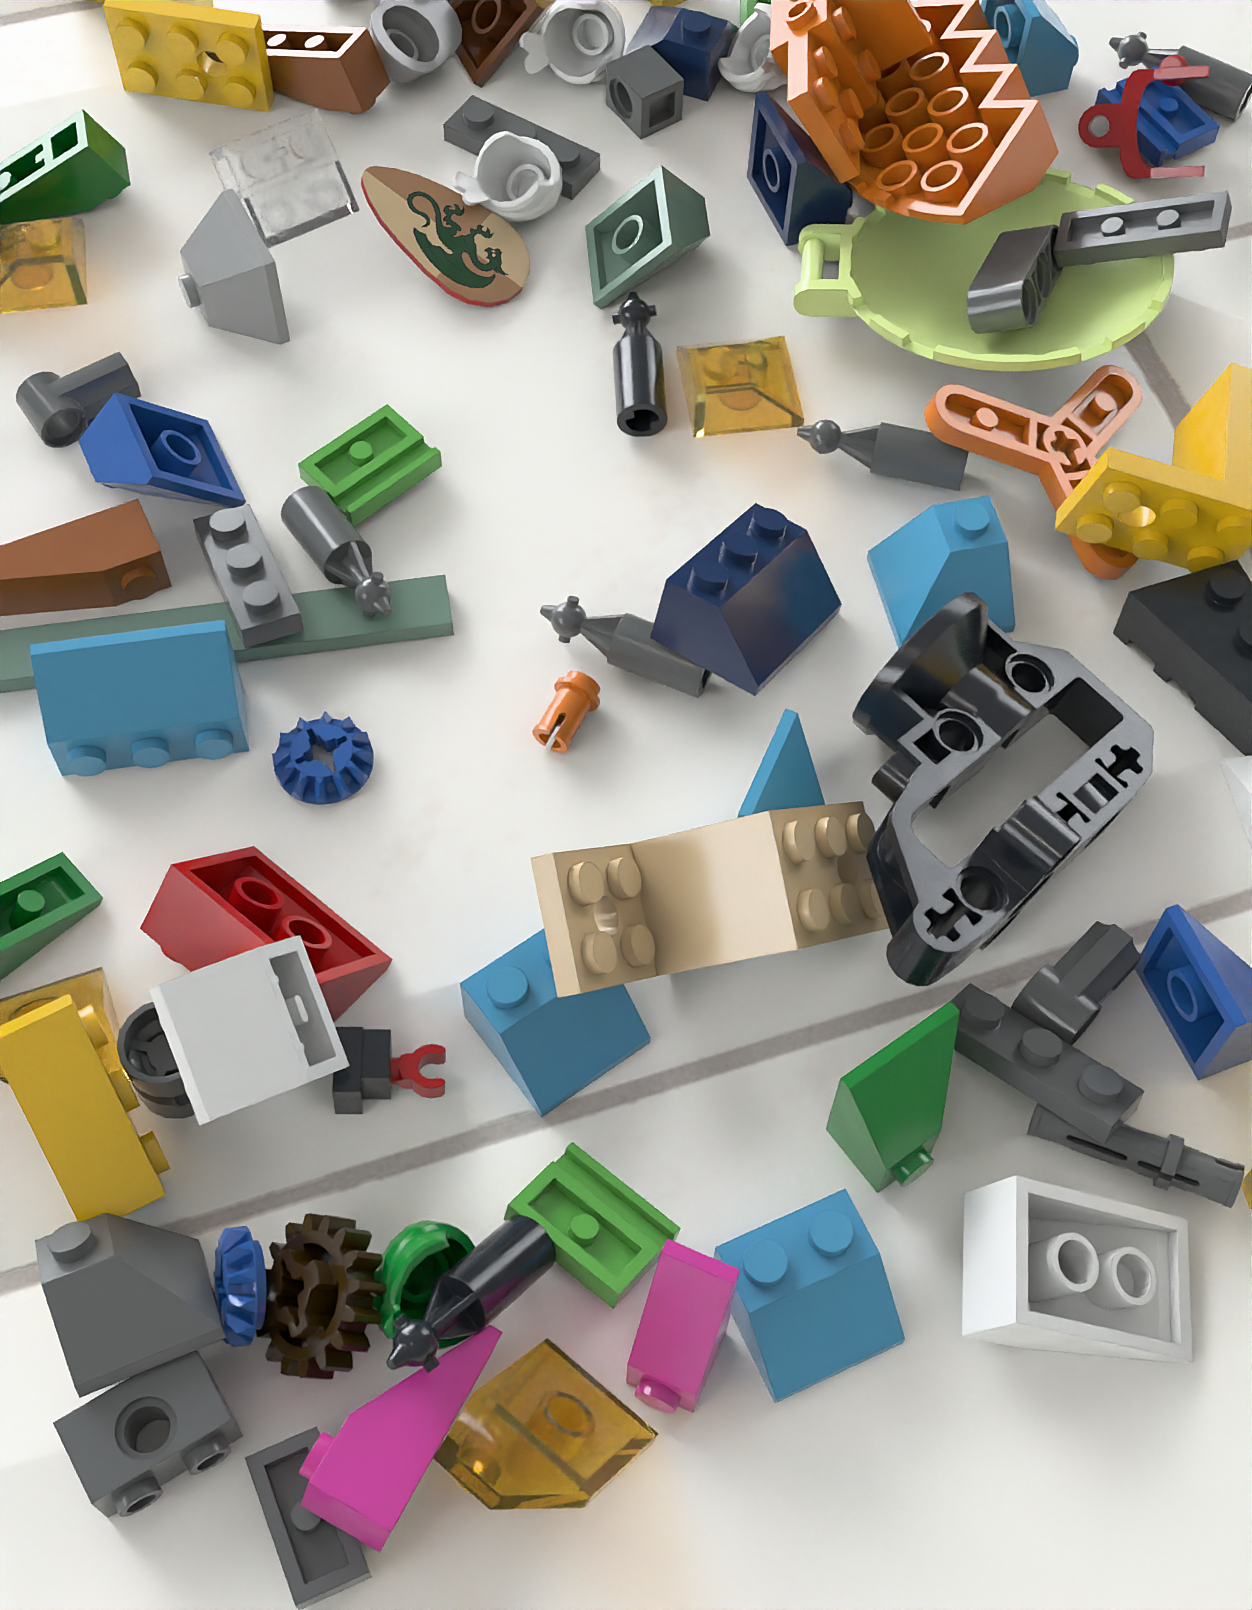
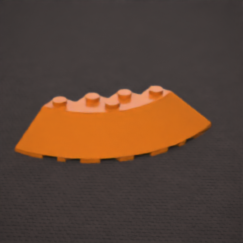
M979 0L911 1L931 36L932 45L881 71V78L876 80L877 104L871 106L863 114V118L859 119V131L864 142V148L859 151L860 175L845 183L851 190L871 203L897 214L931 222L966 225L1035 190L1059 151L1040 101L1031 100L1018 64H1010L997 30H990Z

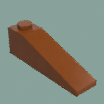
M262 24L272 86L275 92L326 111L360 114L374 106L376 98L391 82L367 27ZM205 51L212 60L223 63L216 53Z
M138 499L0 545V616L115 607L132 600L145 599L155 592L172 587L161 550Z

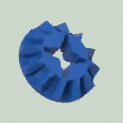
M324 711L320 719L308 722L299 717L297 725L289 733L280 732L279 745L276 752L272 754L275 775L281 787L297 800L318 805L336 803L354 795L369 779L374 764L373 749L367 731L362 732L357 728L350 716L344 720L333 719L326 711ZM313 745L322 746L327 752L333 751V772L318 759L313 760Z
M247 1226L225 1228L218 1239V1247L215 1250V1271L213 1272L214 1293L226 1338L223 1340L226 1344H230L231 1347L250 1346L254 1339L255 1330H260L263 1326L266 1310V1271L263 1251L259 1241L253 1240Z

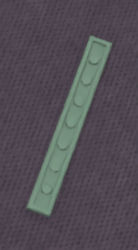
M444 574L387 582L392 593L390 601L392 613L387 617L379 613H375V616L372 618L364 616L363 609L356 602L355 589L350 587L293 593L292 596L301 612L304 631L247 648L244 647L225 602L0 630V693L36 688L30 658V644L225 620L236 662L238 663L454 635L446 576Z

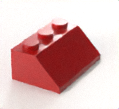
M255 846L171 864L140 927L145 934L160 945L161 951L166 957L182 964L190 972L254 948L300 935L333 1023L387 971L393 960Z

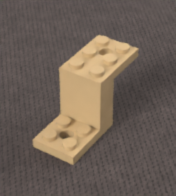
M863 801L770 810L630 844L553 852L530 858L558 998L656 976L798 950L889 929L866 860L868 844L875 834V827L871 818L865 813Z

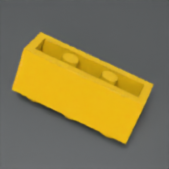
M69 993L0 1026V1067L77 1221H86L104 1213L124 1217L166 1196L159 1174L171 1168L153 1130L139 1136L128 1112L140 1107V1104L123 1069L120 1068L109 1074L97 1050L109 1044V1040L92 1005L78 1010Z

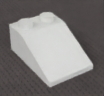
M1018 1175L965 1192L962 1336L1022 1349L1172 1363L1193 1362L1188 1219Z

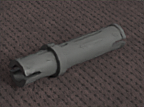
M1036 1103L1027 1134L1030 1136L1055 1142L1074 1151L1151 1178L1155 1187L1167 1191L1170 1186L1206 1197L1228 1208H1232L1244 1177V1165L1217 1158L1184 1145V1138L1169 1134L1166 1139L1123 1124L1108 1142L1103 1145L1039 1103Z

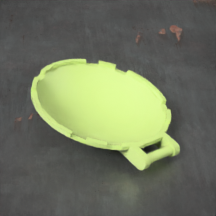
M1048 168L1035 190L966 225L926 221L900 215L876 205V209L865 218L857 216L852 224H811L804 227L799 234L798 243L799 253L803 256L801 281L794 289L793 306L799 314L809 317H860L870 328L897 346L941 363L971 369L1006 372L1052 369L1096 358L1113 351L1142 333L1157 318L1170 296L1174 278L1175 259L1173 254H1165L1147 258L1063 267L1058 281L1032 328L975 334L971 329L967 313L968 291L1002 232L1053 224L1059 227L1062 213L1135 203L1130 197L1106 184L1100 183L1094 190L1072 183L1071 172ZM824 261H839L838 279H823Z

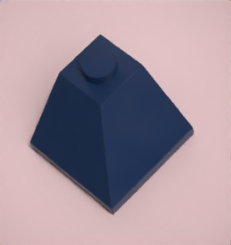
M651 6L623 56L649 44L684 79L683 95L708 102L722 77L717 63L720 58H727L731 42L739 28L728 20L714 17L701 11H693L682 7Z
M766 91L756 93L747 179L785 246L798 244L801 230L808 225L845 224L847 211L853 204V193L850 187L845 182L840 184L811 137Z

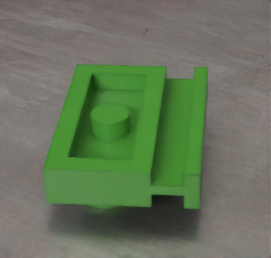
M388 404L298 463L301 479L308 486L322 488L347 517L353 527L442 467L441 451L436 447H429L424 442V436Z
M573 1142L566 1147L564 1154L556 1162L552 1161L507 1205L504 1215L505 1221L512 1216L523 1215L538 1222L553 1241L556 1252L555 1262L612 1309L655 1265L666 1240L670 1239L675 1242L681 1229Z

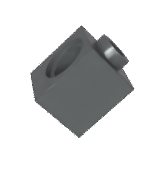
M649 44L607 63L606 105L640 139L682 120L684 79Z

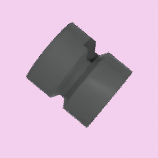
M153 1002L144 1004L128 1016L119 1030L116 1048L120 1063L128 1078L132 1081V1085L140 1100L151 1112L164 1118L184 1119L193 1116L195 1112L186 1094L183 1080L165 1032L161 1027Z

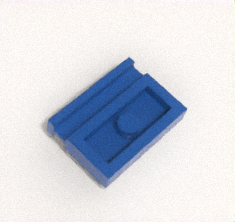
M1156 65V66L1151 67V68H1149V69L1159 68V67ZM1127 78L1118 81L1115 89L1108 91L1104 87L1098 90L1095 105L1121 103L1122 92ZM1155 80L1148 84L1139 107L1137 133L1140 153L1154 167L1162 166L1164 160L1169 157L1176 160L1215 142L1220 126L1179 86H1166L1160 80Z

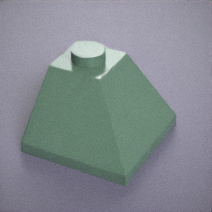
M662 165L585 226L593 304L600 309L604 308L673 265L688 252L699 247L710 236L705 197Z

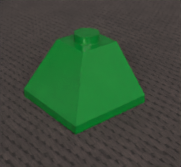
M951 1001L840 1078L826 1130L877 1193L895 1180L902 1187L909 1185L925 1173L934 1163L931 1153L942 1128L960 1013Z

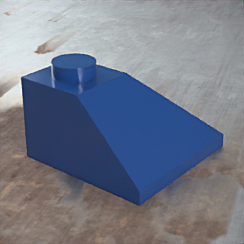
M114 392L78 440L95 482L101 483L106 487L120 488L143 495L229 508L243 506L246 502L208 420Z
M1179 904L1166 908L1141 952L1142 957L1135 967V971L1199 1081L1252 1060V968Z

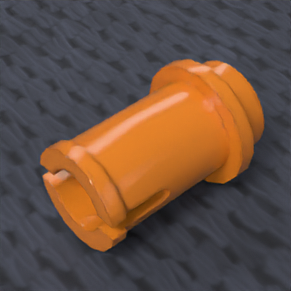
M570 671L566 677H560L556 681L554 689L557 693L539 724L532 731L535 739L543 746H546L555 728L559 726L560 728L554 737L555 741L550 749L555 752L565 753L571 746L570 742L587 713L595 711L600 705L598 694L601 689L599 684L590 676L579 671Z

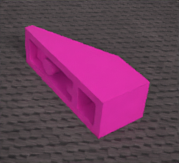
M670 1239L666 1240L659 1257L627 1363L626 1383L637 1388L634 1393L637 1399L652 1408L674 1414L678 1406L692 1413L694 1412L727 1332L740 1269Z
M488 1325L478 1334H474L438 1357L437 1360L440 1364L431 1372L427 1373L424 1368H421L349 1414L335 1438L323 1431L299 1471L300 1475L310 1480L300 1506L380 1553L503 1332L492 1325Z

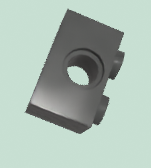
M198 1350L134 1375L53 1422L91 1504L107 1518L117 1512L121 1517H127L147 1508L162 1495L163 1491L160 1486L187 1470L191 1475H196L211 1469L231 1453L229 1445L243 1437L233 1414ZM155 1420L170 1421L169 1436L160 1448L149 1453L137 1452V1437L148 1423Z

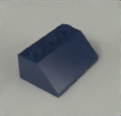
M755 503L666 579L650 638L756 696L839 613L842 603L807 529L791 522L781 512Z

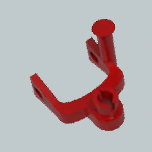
M1171 55L1162 60L1159 68L1133 71L1124 85L1121 103L1099 104L1091 106L1084 111L1078 124L1080 138L1090 147H1119L1123 170L1128 177L1133 179L1204 177L1205 165L1149 167L1146 165L1139 150L1137 122L1141 99L1149 83L1160 80L1166 86L1174 87L1182 84L1186 79L1209 78L1210 66H1189L1186 59L1182 56ZM1104 116L1109 121V130L1105 135L1097 137L1092 132L1091 125L1096 118Z

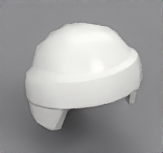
M559 0L544 18L537 34L526 32L519 39L520 47L530 53L524 60L525 69L528 73H538L549 64L557 76L577 85L597 82L605 77L607 63L623 56L626 42L622 16L617 8L608 0Z
M758 3L754 7L756 12L743 23L734 36L727 58H720L717 63L721 76L728 80L731 85L740 91L756 93L760 90L773 91L782 85L788 84V78L770 52L771 5Z
M504 131L494 134L485 142L477 158L473 177L457 172L452 185L463 193L462 200L465 204L469 206L480 204L506 222L515 224L534 220L549 212L555 206L562 191V168L556 156L547 145L536 139L521 137Z

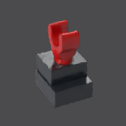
M335 1027L350 1065L333 1073L332 1094L335 1114H363V1099H391V1085H399L404 1089H413L421 1097L430 1099L439 1098L445 1094L444 1079L425 1078L419 1072L422 1067L428 1064L440 1065L446 1062V1049L442 1045H423L413 1053L392 1057L391 1029Z

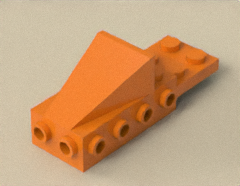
M771 0L770 52L788 78V103L834 175L842 184L860 175L859 151L864 148V142L859 131V119L863 118V114L871 106L877 104L876 80L881 78V71L931 46L932 38L910 0Z

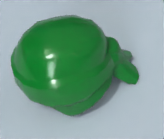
M431 1220L419 1221L406 1226L390 1241L388 1247L383 1252V1261L378 1269L373 1272V1278L376 1282L386 1284V1292L378 1297H374L372 1308L377 1310L382 1316L381 1323L377 1325L387 1339L392 1338L393 1341L396 1329L391 1322L404 1313L408 1320L423 1319L432 1295L434 1282L475 1248L469 1236L457 1227L448 1223ZM472 1335L439 1340L438 1349L441 1350L455 1346Z

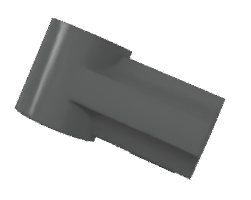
M118 352L61 378L53 372L33 374L18 387L16 403L45 445L52 448H62L80 439L88 427V421L98 415L114 392L136 399L141 397V392L129 364L122 354Z
M1096 921L1054 966L1047 963L1030 979L1014 1000L1011 1008L1044 1029L1053 1032L1068 1044L1073 1045L1097 1017L1102 1009L1101 1004L1135 969L1142 955L1134 946L1133 938L1116 924L1107 925Z

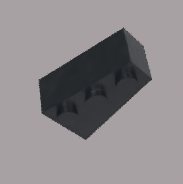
M1238 559L1129 591L1113 634L1125 645L1132 641L1155 663L1153 671L1167 683L1173 679L1197 702L1194 709L1243 755L1251 756L1252 581Z

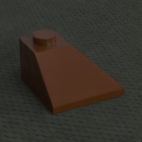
M454 0L451 7L458 15L462 27L461 43L455 53L475 85L482 88L519 47L520 37L526 32L531 33L556 0Z

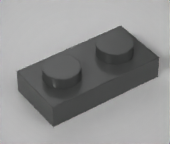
M317 1426L245 1457L294 1604L298 1610H302L372 1578L359 1540L300 1506L310 1480L300 1475L299 1471L320 1436Z

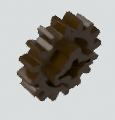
M308 1213L304 1216L303 1224L289 1222L285 1226L286 1244L272 1242L269 1246L270 1254L274 1261L271 1269L265 1268L266 1310L263 1326L260 1330H256V1335L259 1338L271 1339L265 1357L271 1362H281L280 1373L283 1375L300 1376V1378L332 1380L334 1371L349 1372L353 1369L351 1351L367 1353L371 1347L364 1331L367 1324L375 1325L381 1323L382 1316L372 1307L374 1297H378L386 1292V1284L374 1281L373 1272L378 1269L383 1259L381 1254L366 1252L370 1245L372 1234L366 1230L355 1229L356 1220Z

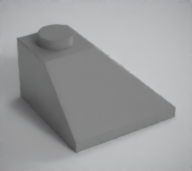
M233 188L225 190L219 195L180 250L185 274L178 276V282L183 297L189 308L199 307L209 327L279 345L289 342L290 336L275 260Z

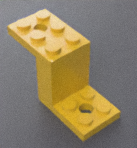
M89 0L104 3L103 9L124 90L263 112L270 111L275 97L261 16L259 14L213 8V0ZM205 51L216 53L223 63L212 60Z
M1231 363L1175 427L1172 465L1108 447L1058 508L1055 530L1076 536L1087 543H1100L1131 552L1142 559L1158 560L1182 567L1192 573L1239 559L1252 546V369Z

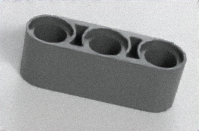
M1053 224L1005 231L998 236L970 285L967 295L968 319L971 329L975 334L1032 328L1035 325L1063 270V267L1058 268L1053 253L1059 229L1058 225Z

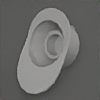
M385 0L374 9L370 16L369 33L388 77L395 82L407 84L436 70L456 51L461 43L462 27L458 15L446 0Z

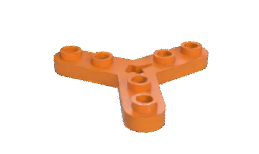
M1103 365L1084 382L1052 417L957 384L944 385L937 390L926 405L924 416L928 428L939 440L1038 475L1057 513L1058 508L1097 462L1095 455L1136 411L1143 398L1138 381L1129 372L1114 365ZM1067 534L1085 569L1094 576L1104 580H1116L1122 577L1139 559V557L1131 552L1100 543H1087L1076 536Z

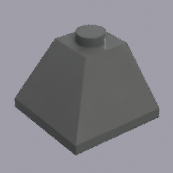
M104 1213L86 1221H75L65 1224L52 1234L35 1240L41 1286L79 1398L226 1338L199 1239Z

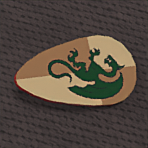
M371 166L364 170L361 177V187L366 201L380 225L416 266L447 294L469 305L492 307L508 303L521 293L530 274V254L522 237L508 222L480 204L474 206L465 204L462 200L463 195L421 175L397 168Z

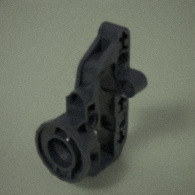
M975 592L963 593L948 602L929 618L879 671L861 696L852 714L853 723L864 734H875L894 752L871 780V783L893 805L868 844L866 860L892 935V939L887 945L886 957L890 968L896 976L908 984L929 986L961 965L978 948L981 951L984 950L1007 928L1040 890L1108 828L1153 772L1154 730L1152 726L1068 651L1014 641L988 618V604ZM1049 714L1057 717L1090 747L1085 754L1038 795L1033 796L1030 800L1026 798L1000 827L996 828L994 826L980 845L954 868L947 867L920 842L913 832L911 825L929 805L936 809L978 774L1000 746L1006 750Z

